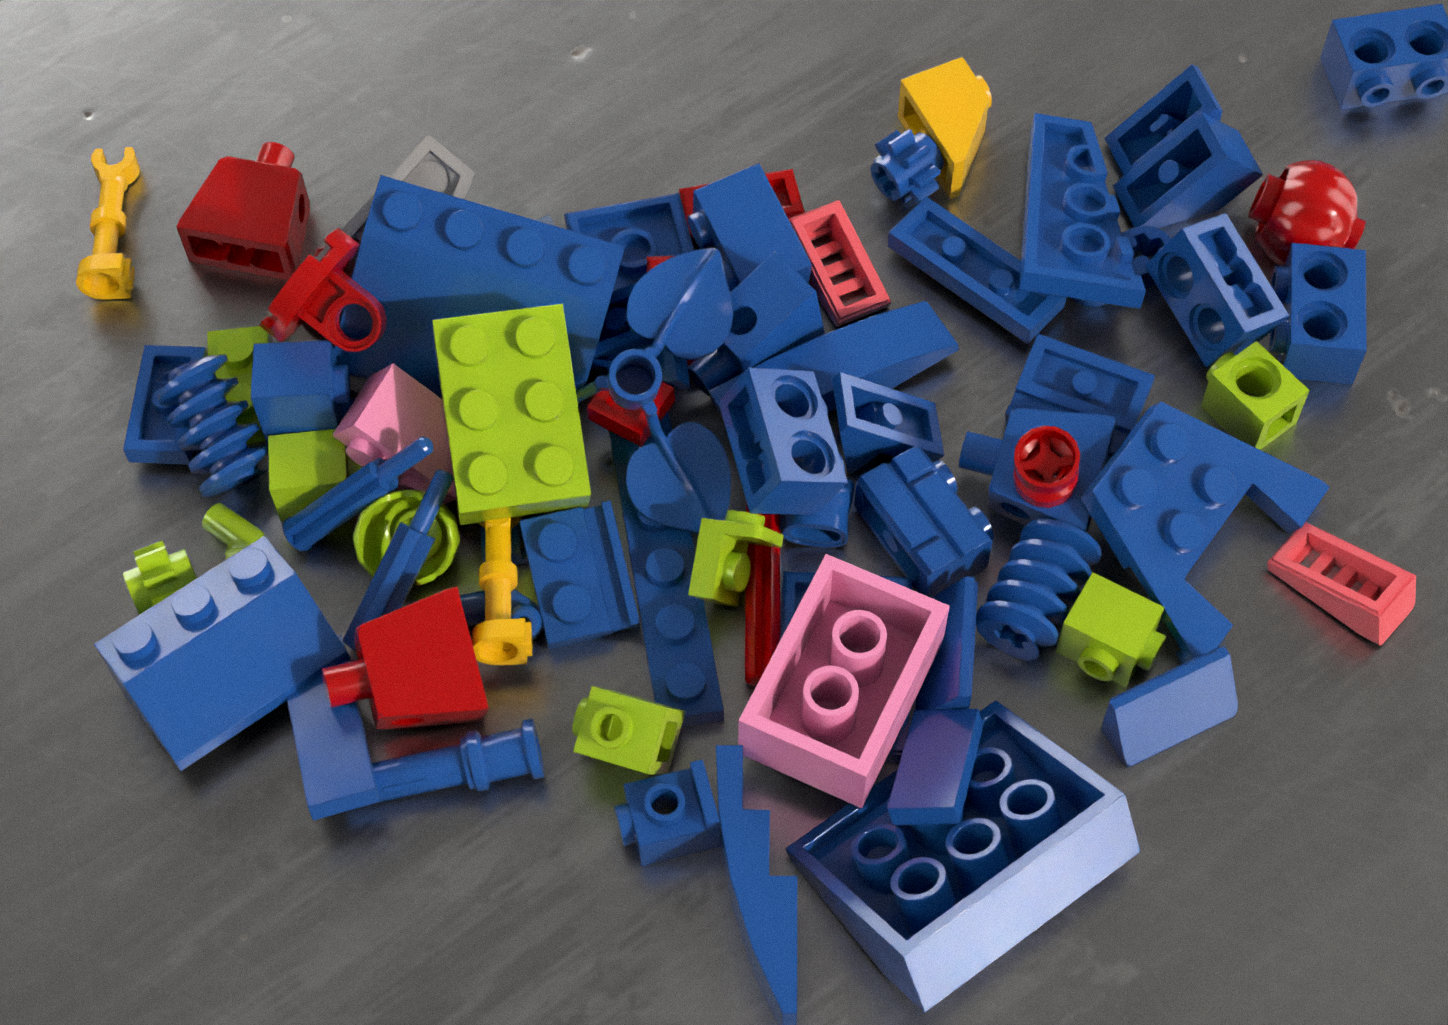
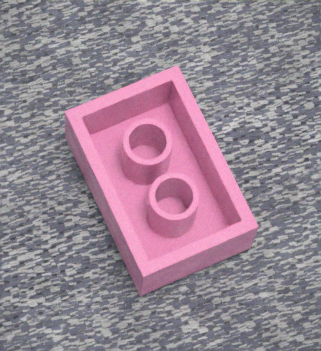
M825 554L738 720V745H743V756L863 808L943 643L950 606Z

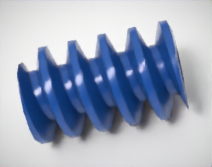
M226 354L211 355L190 361L161 375L155 380L157 383L168 382L156 395L160 405H179L167 417L170 427L190 428L177 441L181 451L201 450L188 464L191 473H212L199 487L202 497H211L245 484L268 471L258 470L257 464L268 454V446L248 447L246 443L260 429L258 424H237L236 418L249 407L247 400L227 402L225 397L239 384L237 378H216L215 372L228 361Z
M1050 518L1032 520L1024 526L1020 535V542L1014 545L1010 551L1009 562L1000 569L997 583L990 587L986 603L979 607L976 613L977 631L988 643L1014 658L1025 661H1032L1038 658L1040 652L1037 646L1050 647L1056 644L1059 633L1055 626L1060 627L1063 625L1069 614L1067 606L1074 605L1081 593L1078 586L1086 584L1092 573L1089 566L1099 563L1103 552L1099 543L1088 533L1074 525Z

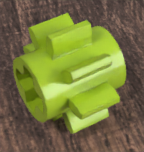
M163 540L133 551L138 567L123 572L125 583L139 615L197 579L186 550L182 549L168 554Z

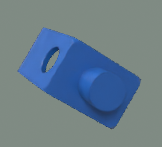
M776 251L730 292L733 302V321L728 337L722 346L714 353L697 359L688 366L690 377L702 392L709 397L710 390L744 373L748 367L753 368L768 359L825 334L816 291Z
M1016 408L1010 413L1003 440L970 431L966 433L958 467L992 476L988 496L989 508L1024 525L1039 518H1050L1074 525L1088 533L1092 516L1081 500V496L1107 464L1114 438L1116 417ZM1043 425L1056 426L1067 431L1077 442L1080 451L1077 488L1072 497L1062 505L1051 508L1036 507L1026 502L1019 495L1014 484L1015 447L1025 433Z

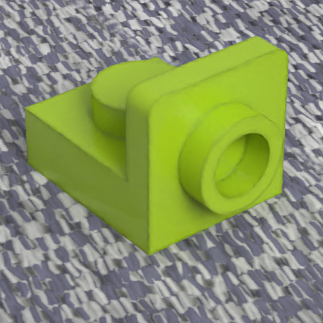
M727 510L725 521L701 518L688 595L713 604L738 607L740 592L746 588L750 576V559L747 555L748 544L782 548L784 535L764 527V516L750 514L749 512Z

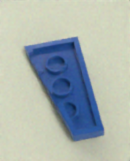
M1034 113L1029 136L1019 290L1140 309L1146 290L1142 277L1135 276L1131 264L1134 252L1129 237H1123L1118 223L1120 209L1116 196L1109 195L1105 180L1108 172L1092 122Z

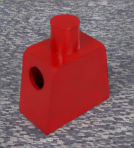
M265 142L262 144L255 161L226 156L218 160L176 226L189 262L288 281L300 266L310 211V201L302 173L296 168H292L295 156L288 147L277 142Z
M457 586L440 591L358 626L354 637L358 660L322 668L323 682L330 708L368 699L376 729L475 723L483 721L489 709Z

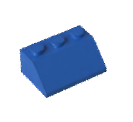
M265 536L94 643L124 695L180 771L285 703L287 696L322 676V668L339 665L351 659L346 648L296 572Z

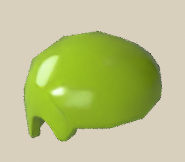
M402 489L387 493L379 497L360 513L353 533V541L357 561L372 578L399 523L403 522L410 525L424 497L425 491ZM443 503L427 535L434 537L435 541L413 586H421L434 581L454 561L460 537L455 515Z

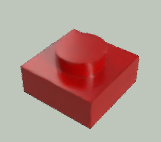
M662 381L654 400L657 406L659 421L662 420L675 402L674 387ZM608 391L597 393L587 405L588 420L640 447L644 445L651 435L642 409L628 410L620 407L613 401Z

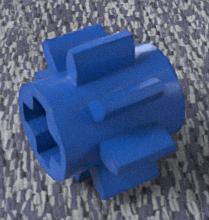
M910 129L902 134L895 130L875 144L880 156L873 160L874 163H872L870 170L874 183L885 197L893 201L901 198L903 203L913 199L918 204L926 196H930L939 189L934 178L941 174L944 161L938 146L929 136L924 133L913 135Z

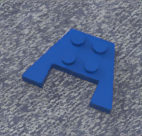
M1160 401L1148 408L1081 496V500L1124 569L1131 567L1149 596V600L1164 607L1159 624L1165 622L1180 647V650L1175 653L1180 662L1184 664L1217 648L1233 626L1223 614L1186 582L1185 577L1243 496L1246 494L1282 529L1290 533L1302 528L1330 487L1324 481Z

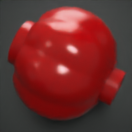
M1305 160L1289 164L1285 167L1279 178L1267 174L1253 199L1248 218L1258 222L1255 237L1266 256L1274 263L1283 267L1292 243L1355 249L1366 225L1365 220L1357 217V193L1352 182L1341 170L1320 160Z

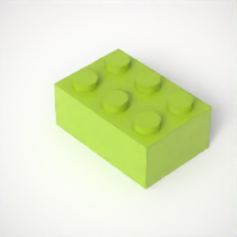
M563 304L432 320L460 525L509 517L515 518L559 512L578 507L587 508L591 498V490Z

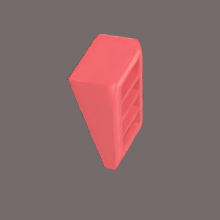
M840 200L789 219L812 264L809 285L816 291L818 300L836 327L890 306L891 300ZM829 235L832 242L814 248L811 241ZM840 252L844 259L824 267L820 259ZM849 270L855 275V278L837 285H833L830 279ZM863 288L868 297L846 306L843 305L840 296Z
M1305 522L1302 528L1297 529L1267 561V568L1271 573L1350 629L1380 646L1409 615L1415 605V574ZM1315 550L1320 554L1316 561L1309 568L1301 565L1310 552ZM1335 565L1341 569L1333 579L1326 577ZM1358 581L1363 586L1356 592L1351 588Z

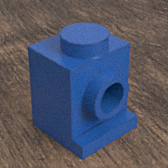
M703 759L690 762V768L623 784L626 803L614 806L623 846L636 843L641 866L721 847L720 820ZM677 806L670 814L662 815L655 812L656 810Z

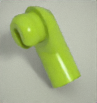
M222 503L213 505L206 512L202 520V528L227 545L225 560L265 536L262 530Z

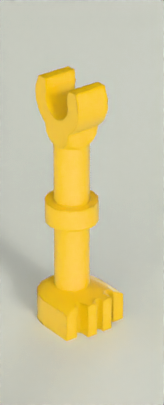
M125 147L123 160L114 165H108L103 149L97 148L91 155V163L101 185L98 208L92 211L90 217V231L94 235L92 255L83 258L78 264L76 286L83 294L95 299L132 298V289L134 288L135 268L132 266L131 258L124 259L125 255L123 253H117L118 239L123 237L126 231L127 217L122 212L124 192L127 190L128 185L138 177L140 166L133 147Z
M522 517L478 522L485 528L486 533L485 562L479 567V586L485 591V621L473 628L471 641L476 660L488 665H527V656H532L531 622H525V618L511 619V591L518 584V569L511 562L512 528L519 523Z

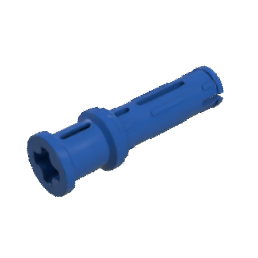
M533 718L522 720L521 728L481 736L477 730L466 732V736L460 737V744L372 762L380 802L468 784L471 790L484 791L489 789L491 782L530 774L535 780L545 778L542 752Z

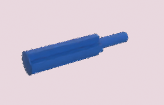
M421 436L387 461L378 457L297 514L287 518L283 523V532L287 541L299 551L311 549L315 543L365 510L379 497L397 488L399 475L433 453L432 441L427 437Z
M442 469L436 470L410 525L403 522L399 523L343 637L342 642L354 651H356L354 642L355 630L358 626L402 608L435 541V538L427 535L454 480L451 473Z

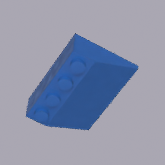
M380 175L363 231L352 279L376 297L383 305L387 316L386 330L382 338L374 345L358 352L345 351L334 346L337 364L347 365L349 375L368 380L370 375L394 363L442 399L432 320L563 304L574 382L577 390L586 386L625 246ZM359 304L346 305L340 322L341 330L352 339L366 338L370 334L373 325L370 312Z
M997 700L979 711L984 726L960 824L893 825L887 806L897 774L896 770L872 787L863 808L851 803L847 804L785 848L789 859L879 970L924 1013L1141 852L1125 794Z

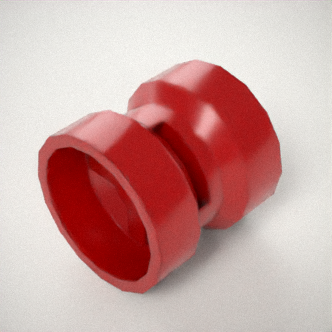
M1044 425L1029 430L1020 438L1014 453V484L1017 492L1026 502L1036 507L1051 508L1062 505L1072 497L1078 484L1080 451L1075 439L1067 431L1056 426Z

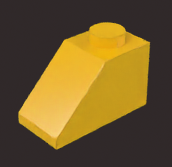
M963 57L901 79L898 118L906 131L908 129L912 130L913 135L924 133L938 146L943 157L944 166L941 174L936 178L949 199L961 195L985 134L988 109L992 106V97L986 81L982 76L974 75Z

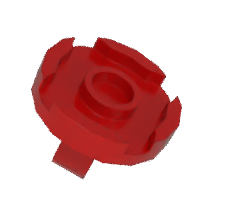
M337 228L324 239V243L330 247L321 260L316 257L314 258L310 254L268 307L267 310L273 315L267 316L260 322L259 326L279 342H284L291 337L304 322L313 327L335 346L345 351L358 352L367 349L382 338L387 324V316L383 305L376 297L345 274V271L355 258L360 245L340 228ZM359 304L370 312L373 325L370 334L366 338L352 339L341 330L339 315L346 305Z

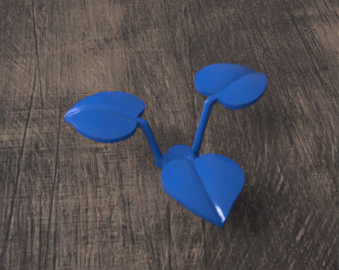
M716 248L693 250L676 255L658 264L641 277L629 296L627 322L635 334L654 340L653 344L645 350L629 349L620 353L610 366L609 376H599L594 382L576 390L577 402L601 391H608L613 401L620 407L628 410L642 409L655 443L640 447L631 456L625 480L627 493L633 505L647 519L666 527L698 534L701 518L724 520L731 496L729 460L720 440L709 429L699 423H682L675 427L667 437L665 436L657 415V406L654 403L662 381V370L656 357L666 346L674 356L680 359H700L714 353L728 337L733 321V302L723 269L721 253Z

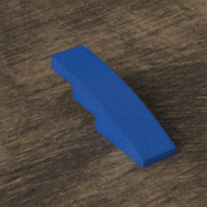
M925 300L877 314L826 333L768 359L753 368L814 371L822 399L825 401L829 413L836 409L832 377L838 372L892 389L957 352L959 346ZM742 374L709 391L712 403L721 417L722 413L718 401Z
M716 745L721 849L731 905L751 969L776 1024L796 1025L797 876H769L770 810L743 809V745Z

